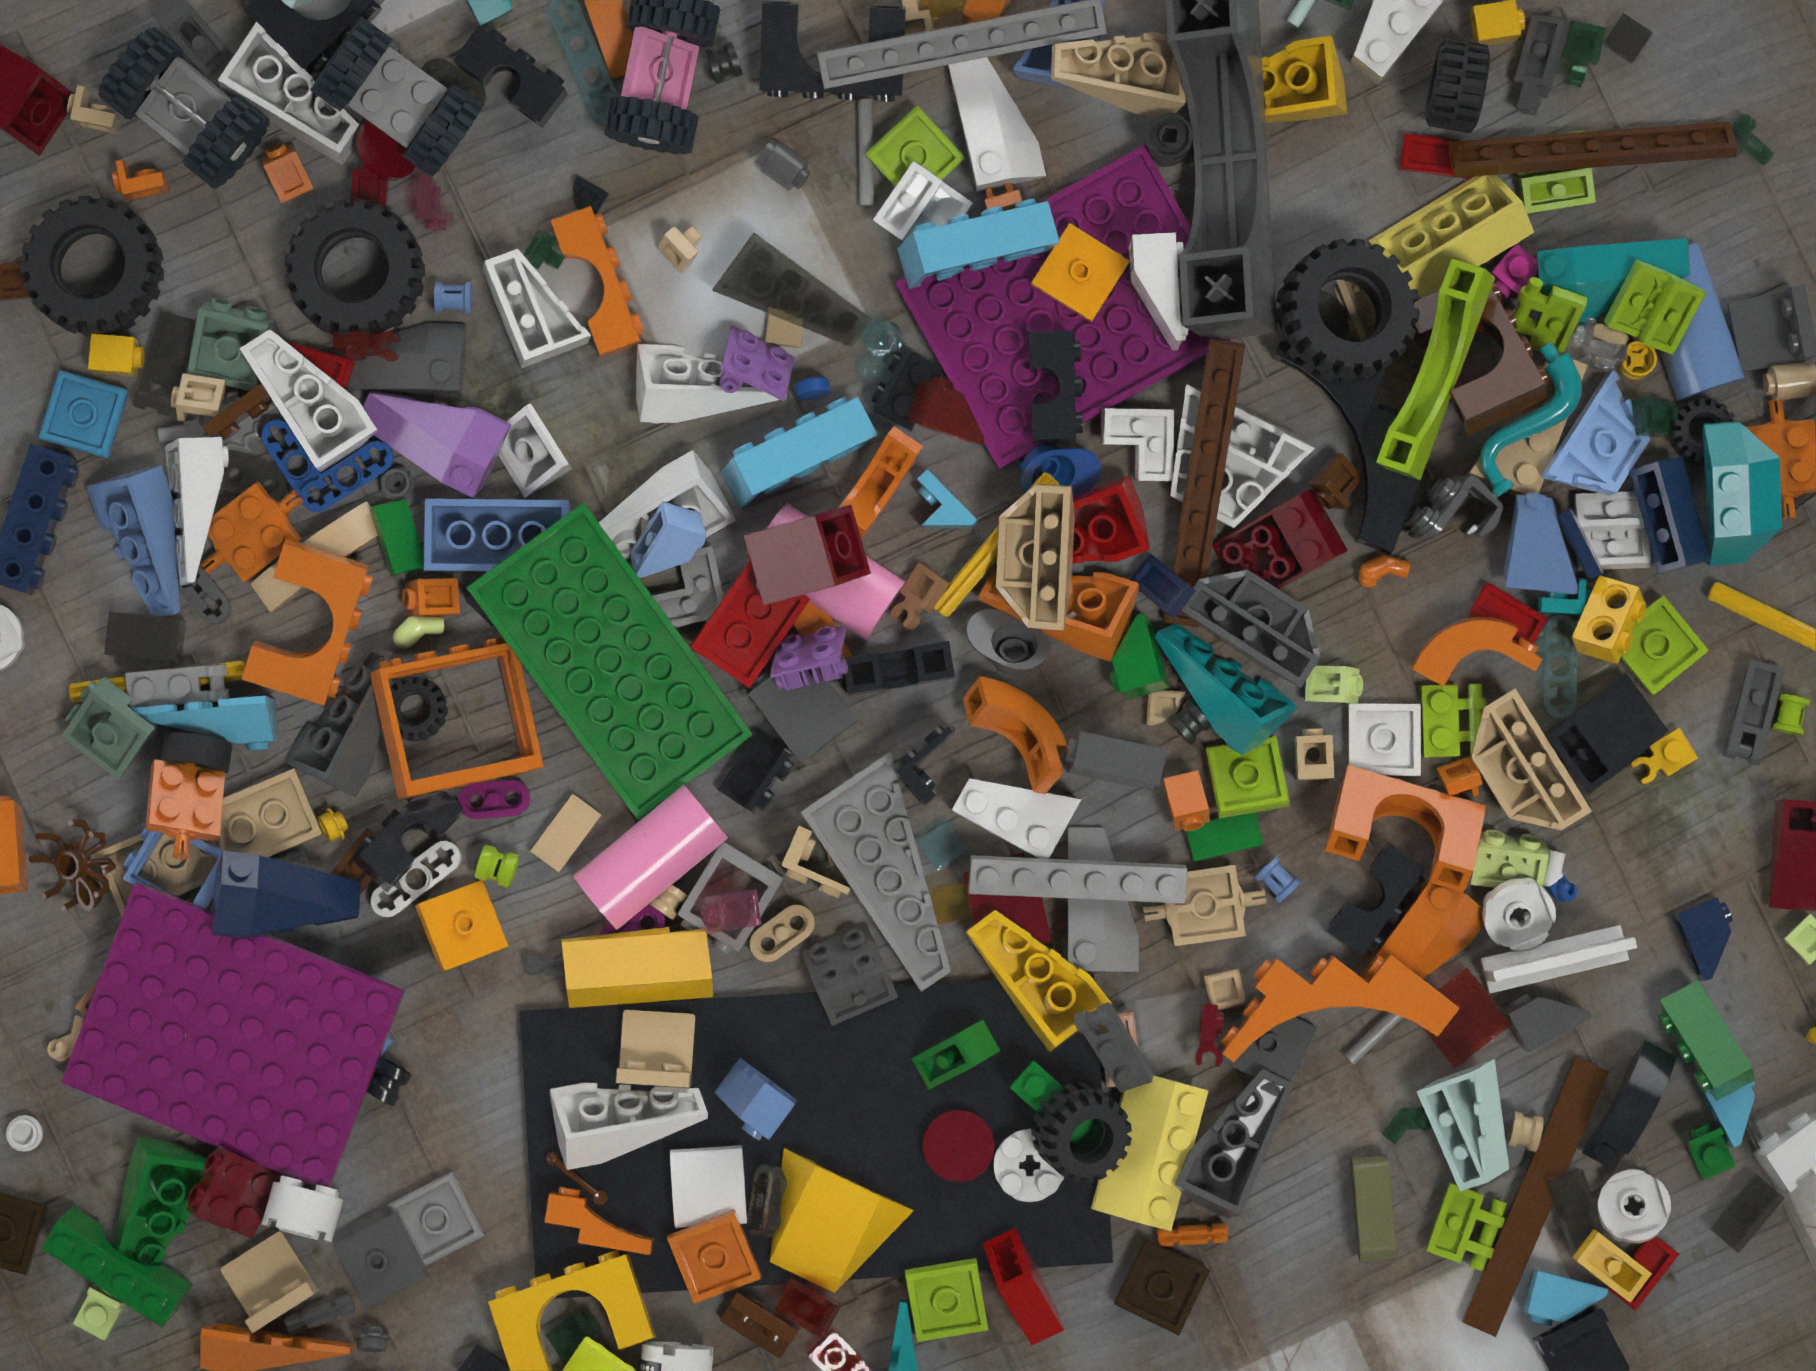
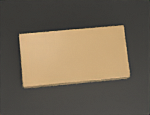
M572 794L530 852L560 873L601 818L602 814L575 794Z

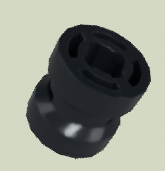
M381 1057L376 1066L378 1074L372 1078L367 1092L386 1104L395 1106L399 1099V1087L407 1085L412 1074L397 1064Z

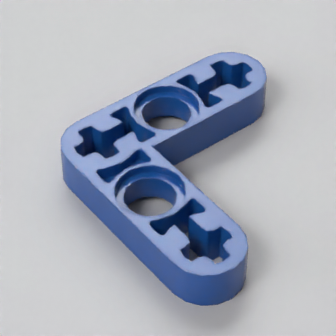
M272 420L264 426L261 432V439L293 490L299 493L298 497L301 496L303 498V505L313 512H321L387 471L394 461L392 448L382 441H374L321 473L316 469L286 421ZM272 426H276L278 429L285 428L288 433L284 436V440L289 447L295 441L299 449L288 452L281 460L277 452L283 451V448L278 442L271 443L268 438L272 435L270 428ZM375 447L378 451L384 449L388 454L384 457L386 464L382 467L377 463L369 466L366 469L371 472V475L365 478L362 468L354 461V458L361 456V460L364 462L372 456L369 451L371 448ZM300 455L307 460L308 469L304 475L294 476L289 472L287 463L292 456ZM344 466H351L357 471L358 480L351 487H345L338 482L337 473ZM330 475L333 485L341 494L335 497L332 490L323 497L325 501L323 505L320 506L317 502L311 504L308 501V497L311 496L310 488L312 486H315L318 490L328 485L324 478Z

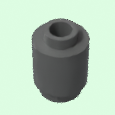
M771 140L756 160V164L762 168L761 172L787 191H790L793 187L800 189L811 173L807 170L809 162L782 142L777 144Z

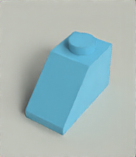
M1697 1081L1694 1082L1716 1125L1723 1128L1725 1133L1723 1137L1727 1146L1735 1148L1741 1145L1755 1098L1751 1088L1755 1085V1081L1718 1101H1715L1710 1091L1704 1093Z
M1533 1269L1523 1311L1532 1314L1530 1321L1552 1326L1553 1320L1564 1322L1607 1296L1608 1289L1592 1283Z

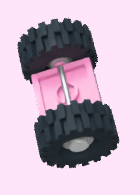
M631 0L626 27L630 28L634 35L622 94L620 97L611 98L604 132L605 136L616 140V142L627 143L629 146L641 147L645 150H656L657 152H669L671 154L692 153L699 117L696 113L687 110L699 47H709L714 44L721 10L718 5L703 0Z

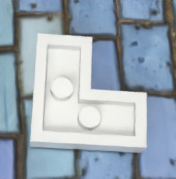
M1101 408V444L1135 445V481L1173 480L1174 410Z

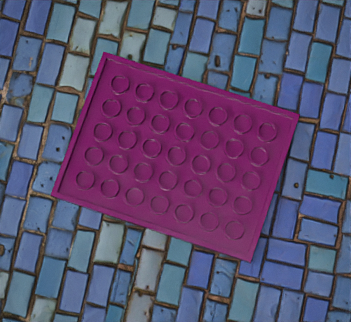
M1145 145L1041 201H1048L1059 239L1068 224L1071 223L1128 260H1130L1129 244L1132 235L1176 232V242H1183L1184 249L1191 232L1188 221ZM1053 248L1050 251L1006 263L1003 262L1002 257H999L996 264L977 271L970 270L969 266L963 267L964 271L952 275V278L938 281L936 275L926 277L921 282V286L908 289L905 277L895 282L896 288L942 367L998 470L1026 456L1036 446L1048 444H1032L1031 406L1035 403H1048L1055 399L1059 393V385L1056 379L1048 373H1030V332L1073 331L1074 340H1080L1081 362H1074L1075 376H1081L1082 398H1075L1076 412H1082L1083 424L1100 415L1101 408H1113L1205 357L1209 341L1188 329L1186 340L1181 342L1178 350L1172 351L1131 283L1130 263L1092 323L1031 285ZM1180 305V313H1181V314H1182V305ZM1237 338L1221 339V340L1231 341V342H1232V341H1234V340L1237 339Z
M135 883L61 1083L214 1146L222 1145L258 1164L301 1180L314 1187L321 1185L331 1188L405 990L266 933L251 939L212 935V911L143 883Z

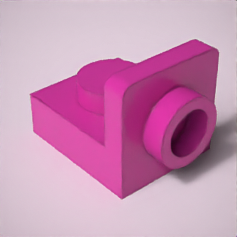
M1515 244L1491 272L1495 277L1494 281L1499 288L1501 296L1505 299L1510 296L1515 300L1521 288L1526 286L1529 279L1539 272L1538 261L1518 244Z

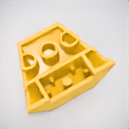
M784 1148L769 1262L835 1293L914 1210Z

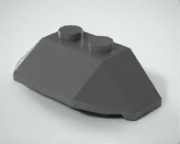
M1249 570L1199 579L1193 587L1196 592L1182 608L1181 612L1205 631L1259 666L1301 688L1320 659L1309 609Z

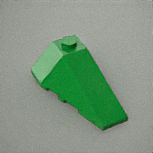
M138 1136L127 1171L113 1248L135 1262L149 1266H159L166 1256L165 1250L176 1234L180 1235L187 1226L185 1222L191 1214L186 1209L188 1206V1196L191 1189L196 1184H199L205 1172L204 1165L207 1158L172 1141Z

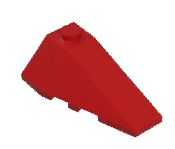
M1130 475L1073 497L1075 520L1072 563H1083L1084 561L1118 562L1150 549L1143 506Z

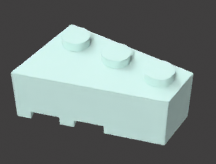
M1495 1059L1437 1079L1417 1091L1460 1192L1487 1183L1509 1170Z

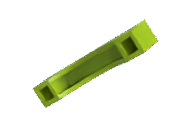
M1453 258L1450 261L1439 291L1434 325L1421 368L1406 402L1387 431L1376 463L1387 470L1421 480L1450 402L1451 391L1454 390L1495 280V277L1484 268Z

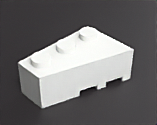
M519 249L484 261L482 267L483 275L521 368L588 344L591 334L585 327L579 324L569 312V308L551 291L546 281Z

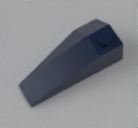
M223 851L216 867L212 935L251 939L260 937L264 933L279 930L282 933L293 931L295 927L310 924L319 926L358 918L361 882L261 855Z

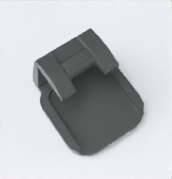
M1452 475L1442 480L1436 477L1430 482L1424 492L1428 497V504L1421 509L1418 506L1413 507L1408 512L1404 524L1407 525L1408 535L1412 539L1424 540L1432 534L1436 537L1468 495L1482 507L1463 534L1471 536L1475 533L1478 537H1483L1497 526L1503 505L1473 475Z

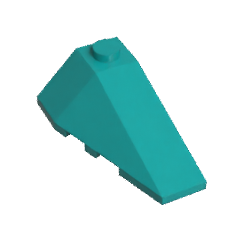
M1687 238L1537 251L1539 279L1543 282L1541 288L1543 295L1549 296L1553 286L1587 297L1586 307L1578 324L1588 323L1599 318L1598 316L1609 312L1636 259L1680 278L1691 275Z

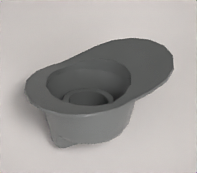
M984 609L975 613L968 621L966 633L972 647L981 655L990 659L995 668L1005 675L1017 676L1031 672L1048 657L1050 646L1045 634L1040 629L1028 628L1023 621L1006 612L996 609Z

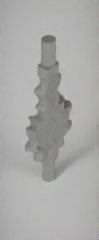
M238 388L224 396L220 413L241 398L239 397ZM272 400L268 403L269 409L253 420L249 416L238 425L241 429L231 438L225 441L222 440V446H227L228 451L236 450L251 453L253 450L249 445V441L251 439L262 440L260 431L263 430L268 422L272 420H286ZM192 414L193 419L185 420L182 425L158 428L159 441L161 443L177 440L178 438L210 437L202 426L214 417Z

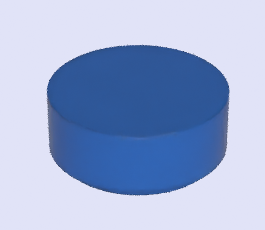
M826 377L806 378L796 382L794 385L795 396L798 400H813L831 394L830 382Z

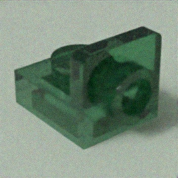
M580 1309L547 1332L545 1336L563 1362L567 1364L586 1336L595 1342H599L602 1339L598 1333L602 1330V1327L591 1312L585 1315L583 1310Z

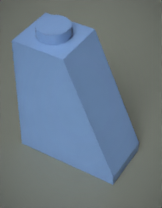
M1540 493L1516 494L1504 566L1506 587L1578 594L1576 571L1552 498H1548Z

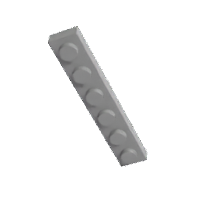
M970 855L969 894L1185 903L1186 865Z

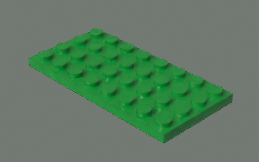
M584 502L466 587L637 820L668 798L682 785L687 784L753 735Z

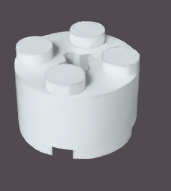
M281 1176L280 1182H273L261 1225L270 1227L272 1220L276 1222L275 1227H278L280 1231L318 1240L321 1233L325 1234V1242L332 1243L343 1200L338 1198V1190L321 1185H316L315 1191L303 1188L304 1183L301 1180Z

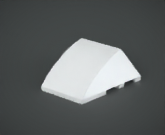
M1187 383L1170 494L1171 497L1183 502L1201 393L1200 388ZM1236 404L1217 520L1235 528L1315 447L1284 427Z

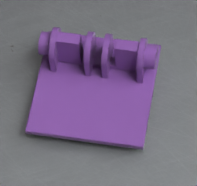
M731 326L720 368L724 372L720 379V385L725 392L734 393L746 382L785 401L795 357L788 354L782 348L774 347L756 338L750 332Z
M826 626L818 629L815 633L803 636L799 634L786 636L775 650L770 674L771 678L775 677L778 689L785 688L786 691L804 687L805 684L810 686L812 679L809 669H811L817 684L822 683V675L826 682L840 679L843 677V674L848 673L846 660H841L846 626L836 628Z

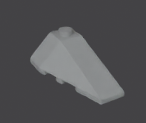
M1068 827L1067 860L1115 862L1104 828ZM1067 898V961L1078 969L1081 968L1083 971L1139 972V935L1128 901Z

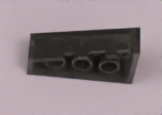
M753 232L712 289L714 292L849 347L854 346L873 319L755 232Z

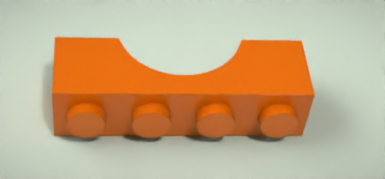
M589 206L551 220L564 258L585 261L593 266L602 277L604 284L603 301L596 314L587 321L600 357L604 358L641 344L639 335L644 334L645 331L638 313L631 315L627 301L633 300L626 279L618 281L614 268L619 267L620 263L614 246L606 248L602 235L608 233L601 212L594 215L592 207Z

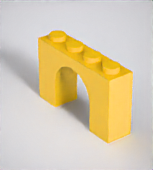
M618 1250L598 1256L599 1264L586 1268L585 1263L581 1262L564 1268V1276L551 1279L550 1274L531 1279L529 1280L531 1286L529 1288L517 1291L514 1285L496 1291L497 1299L488 1301L510 1371H553L541 1336V1318L547 1305L556 1296L568 1291H584L598 1299L606 1310L619 1350L656 1338L630 1256L627 1254L620 1256Z

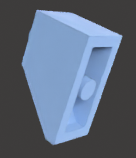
M662 501L630 552L633 570L639 578H643L689 562L696 550L701 549L705 543L706 530L703 526L701 514Z

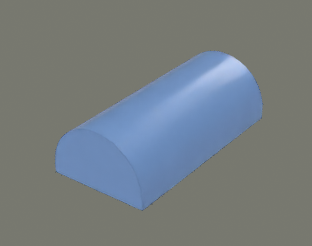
M1699 243L1688 245L1691 275L1682 279L1703 289L1706 295L1675 353L1672 355L1659 350L1676 402L1745 379Z
M425 499L424 571L487 572L570 512V501Z

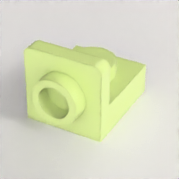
M1315 666L1306 679L1305 701L1358 704V696H1361L1363 691V679L1359 675V668Z
M95 1284L89 1287L87 1291L88 1296L73 1324L105 1341L108 1339L125 1303Z

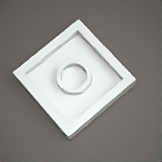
M1348 704V765L1364 768L1385 776H1421V704Z

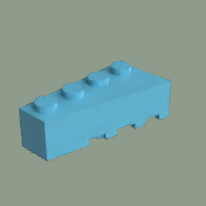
M1028 199L1016 203L1015 209L1003 211L1002 207H994L982 211L981 217L969 219L968 214L948 219V224L936 227L935 222H929L914 227L915 232L897 248L908 289L921 286V282L926 277L936 275L938 281L952 278V275L964 271L963 267L969 266L970 270L977 271L996 264L999 257H1002L1003 262L1006 263L1050 251L1059 243V238L1048 201L1036 204L1035 199Z
M845 397L840 398L826 406L828 412L816 417L814 412L809 413L796 420L797 426L786 432L783 427H780L765 435L766 441L755 447L752 442H749L733 451L734 457L720 473L739 510L751 505L750 502L757 494L764 492L768 496L788 484L790 478L801 479L819 469L821 463L826 462V464H830L871 443L877 436V433L859 398L857 397L848 402Z

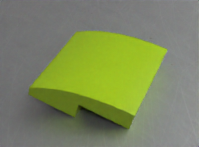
M1579 130V131H1573V132H1567V133H1577V132H1585V131ZM1592 168L1517 173L1521 199L1527 214L1596 203Z
M1636 259L1604 322L1611 329L1639 338L1643 345L1673 355L1706 292L1674 274Z

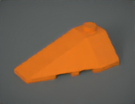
M993 568L979 594V600L1022 621V618L1013 610L996 588L997 569ZM1093 572V576L1072 575L1065 629L1040 630L1044 634L1081 653L1112 662L1115 652L1128 632L1139 590V583L1105 572Z
M1429 876L1359 976L1366 981L1370 977L1366 971L1378 955L1384 958L1389 953L1424 979L1471 944L1484 925L1482 920L1483 908L1464 892L1430 883Z
M212 1322L201 1328L200 1368L210 1371H256L348 1355L354 1351L355 1344L261 1329L252 1333L248 1327Z

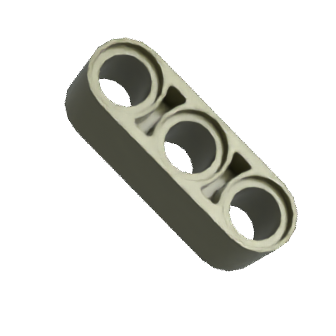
M1388 1156L1351 1157L1350 1168L1359 1262L1396 1260V1237Z

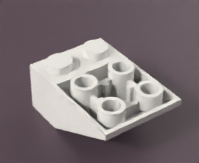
M1176 232L1132 235L1129 244L1131 283L1172 351H1176L1188 335V329L1183 326V316L1180 313V305H1182L1181 278H1178V270H1180L1179 254L1184 250L1183 242H1176Z

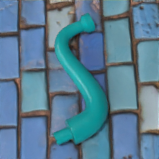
M1552 342L1542 347L1540 352L1549 363L1544 370L1555 387L1553 398L1537 410L1497 430L1487 439L1481 450V467L1485 476L1493 485L1492 493L1496 498L1515 486L1510 479L1504 478L1496 464L1498 453L1508 445L1541 433L1562 422L1574 412L1579 404L1582 395V383L1579 372L1569 353L1567 352L1561 356Z

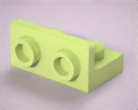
M1492 829L1481 832L1474 870L1470 877V885L1495 888L1499 884L1511 879L1532 878L1543 887L1549 856L1546 840L1533 834L1513 836L1505 835L1501 831Z

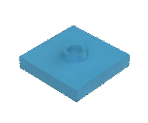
M59 370L39 439L109 459L130 391Z

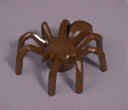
M70 819L68 821L70 826L82 827L84 830L79 844L77 841H70V844L64 843L62 838L54 833H37L36 839L53 840L58 844L60 850L57 858L49 855H31L28 858L30 863L54 864L57 873L61 877L55 887L41 894L42 899L46 900L59 893L65 886L66 881L69 880L75 895L73 900L61 906V910L64 912L78 903L86 911L96 908L101 902L103 895L110 892L109 881L103 875L110 873L116 868V864L110 858L91 859L90 857L105 846V833L91 831L84 819ZM89 837L100 839L97 844L86 851L84 850ZM108 865L102 869L103 875L90 869L91 866ZM96 880L100 881L103 884V887H101Z

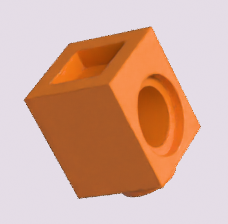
M1198 770L1163 778L1164 792L1175 831L1180 829L1185 831L1197 830L1205 823L1210 822L1209 807Z

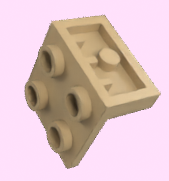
M798 826L781 865L788 869L785 876L803 884H806L808 878L821 883L819 891L839 899L841 892L848 895L851 888L799 866L801 859L808 862L816 841L811 839L812 831Z
M624 1010L620 1066L617 1068L616 1083L689 1088L692 1077L695 1015Z
M282 1231L273 1234L221 1268V1273L249 1316L245 1323L252 1333L319 1292L316 1284Z

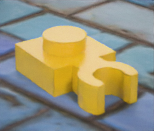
M1679 727L1648 747L1652 756L1649 758H1636L1629 766L1632 769L1639 764H1644L1648 768V774L1640 779L1639 783L1647 784L1654 780L1659 769H1661L1665 777H1668L1695 761L1698 757Z

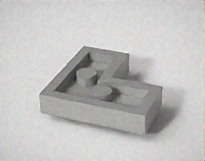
M713 546L697 549L689 562L680 565L685 589L653 595V598L675 628L706 622L724 597Z

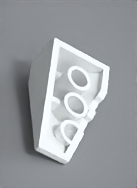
M985 57L948 65L976 192L986 191L990 187L991 189L1004 187L1005 183L1013 185L1046 177L1038 140L988 58Z
M637 344L636 401L640 422L655 424L678 423L780 400L746 382L734 393L725 392L720 385V379L724 372L720 370L722 362L716 360L717 355L705 353L704 358L684 354L685 348L675 345Z
M692 450L662 467L603 518L599 524L627 560L631 558V550L662 501L699 512L704 529L706 530V537L733 523L736 519L711 471Z
M580 1083L550 1089L558 1145L567 1170L602 1164L708 1119V1112L699 1088L655 1086L651 1091L631 1090V1085L619 1084L618 1089L597 1088V1083Z

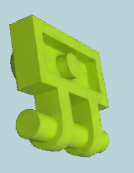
M1531 277L1528 284L1521 288L1517 297L1519 303L1516 309L1512 310L1518 326L1515 330L1518 335L1523 333L1530 336L1528 342L1532 349L1540 352L1542 347L1552 342L1559 354L1563 355L1586 307L1587 297L1553 286L1549 296L1540 293L1543 285L1542 280ZM1531 309L1541 312L1538 320L1529 317Z
M1468 684V699H1458V685H1445L1444 687L1441 685L1420 686L1423 758L1459 757L1460 742H1470L1471 756L1483 709L1487 706L1486 698H1483L1482 684ZM1459 710H1469L1470 731H1459Z
M1448 1183L1425 1251L1461 1263L1464 1252L1467 1250L1474 1253L1469 1267L1483 1271L1487 1259L1492 1258L1494 1248L1491 1247L1498 1227H1503L1505 1218L1502 1216L1507 1203L1493 1198L1489 1212L1480 1209L1484 1198L1483 1194L1469 1189L1460 1192L1457 1185ZM1476 1219L1485 1222L1478 1242L1469 1240Z

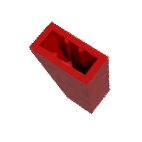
M1013 1228L984 1242L983 1245L998 1291L1031 1346L1064 1331L1056 1305L1017 1229Z

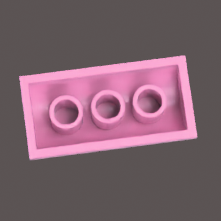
M786 503L767 528L808 516L789 503ZM867 555L871 574L835 587L804 594L810 599V604L842 626H846L848 630L865 641L868 640L905 584L904 580Z
M684 784L574 874L573 877L600 912L618 930L727 840L728 837Z

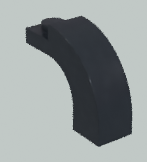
M1644 1040L1628 1063L1624 1079L1615 1099L1585 1143L1582 1154L1614 1171L1624 1155H1628L1651 1119L1672 1074L1676 1056Z

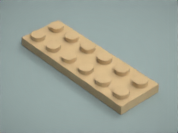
M293 768L223 798L220 837L217 842H208L224 851L261 855L270 858L324 834L296 768ZM141 834L95 853L97 859L110 858L116 864L115 870L106 874L105 877L109 881L110 890L121 916H123L134 886L123 879L127 871L122 869L129 854L133 850L138 852L145 840L141 838ZM163 834L140 875L177 897L202 887L218 859L191 843L188 846V858L180 860L179 855L178 859H175L172 856L174 838ZM101 865V868L103 869L108 865Z

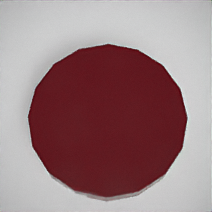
M363 118L360 122L362 124L360 131L356 133L355 142L358 155L365 168L370 173L375 172L381 176L379 179L384 181H397L411 174L416 166L402 157L405 147Z
M953 1110L944 1112L930 1123L924 1134L923 1152L925 1160L933 1172L945 1180L955 1182L972 1180L983 1173L993 1159L995 1143L992 1131L981 1117L971 1111Z

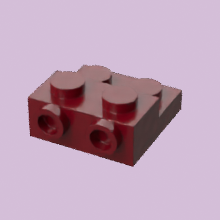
M219 1145L215 1152L210 1153L204 1165L205 1172L199 1184H196L191 1189L186 1209L194 1217L225 1230L226 1228L252 1239L264 1217L273 1182H280L281 1176L285 1174L258 1164Z

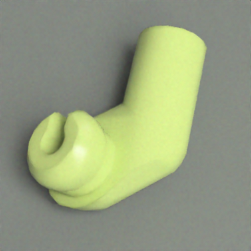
M410 616L395 630L393 643L398 648L406 649L413 646L424 634H443L444 619L438 616Z

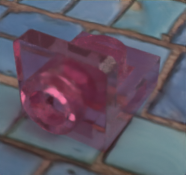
M418 176L416 212L418 223L425 224L424 228L427 230H446V225H454L455 217L453 213L434 212V208H440L441 186H435L436 182L433 177Z
M756 889L703 898L701 917L704 925L707 926L708 933L712 934L762 925Z

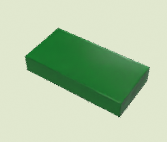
M407 499L373 506L370 511L390 576L393 577L424 569V554Z
M1256 812L1211 820L1197 830L1186 831L1193 862L1264 845Z

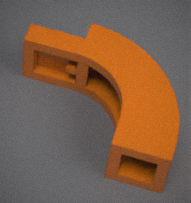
M895 426L885 437L856 485L838 507L852 505L861 540L890 502L923 448L921 444Z
M1471 617L1453 622L1436 632L1420 650L1412 664V670L1444 687L1458 662L1466 655L1475 651L1493 650L1500 652L1535 672L1543 659L1541 655L1536 653L1539 647L1522 637L1519 638L1518 642L1512 640L1518 630L1516 625L1492 617Z
M980 676L962 698L969 726L994 731L1011 741L1024 758L1033 792L1046 794L1063 774L1062 763L1059 757L1066 750L1067 743L1062 731L1052 716L1028 694L1005 682Z

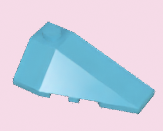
M267 696L219 699L218 704H213V702H189L180 707H177V705H159L130 708L148 722L215 737L240 745H247L248 751L269 750V743L278 742L276 701Z

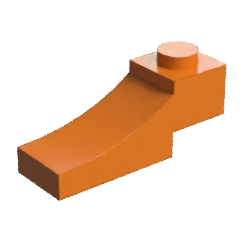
M559 1187L558 1193H549L545 1223L580 1228L578 1243L646 1255L652 1253L654 1238L626 1231L606 1221L587 1206L588 1198L581 1197L579 1189Z

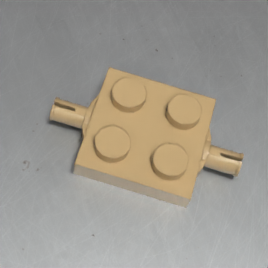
M1236 865L1187 872L1185 903L1143 906L1144 913L1158 911L1157 914L1144 915V919L1147 922L1166 918L1171 927L1174 946L1246 936L1243 920L1245 907L1266 905V898L1252 900L1253 897L1266 896L1265 890L1243 893L1238 883Z

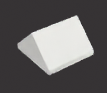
M531 403L523 407L507 421L511 424V427L498 456L524 498L529 497L572 470Z

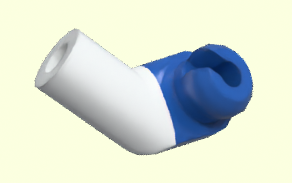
M1548 850L1549 856L1543 885L1555 900L1559 902L1572 901L1577 895V888L1562 873L1565 853Z

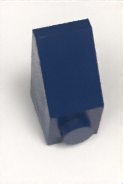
M1710 898L1672 914L1699 981H1707L1713 978L1732 932L1728 924L1733 922L1729 908L1725 902L1720 903L1718 898Z

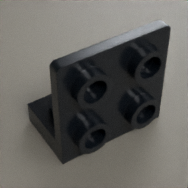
M939 725L925 738L924 741L927 744L925 748L919 753L913 748L897 762L901 769L896 772V776L924 807L935 799L936 795L932 790L936 788V784L923 770L917 774L914 769L955 734L956 730L952 725L946 729Z
M757 730L717 790L753 814L757 808L764 811L775 795L770 789L777 778L783 782L794 767V762L790 760L793 753Z
M1594 1305L1532 1338L1549 1371H1629L1630 1369L1606 1324L1609 1320L1603 1309L1598 1305Z

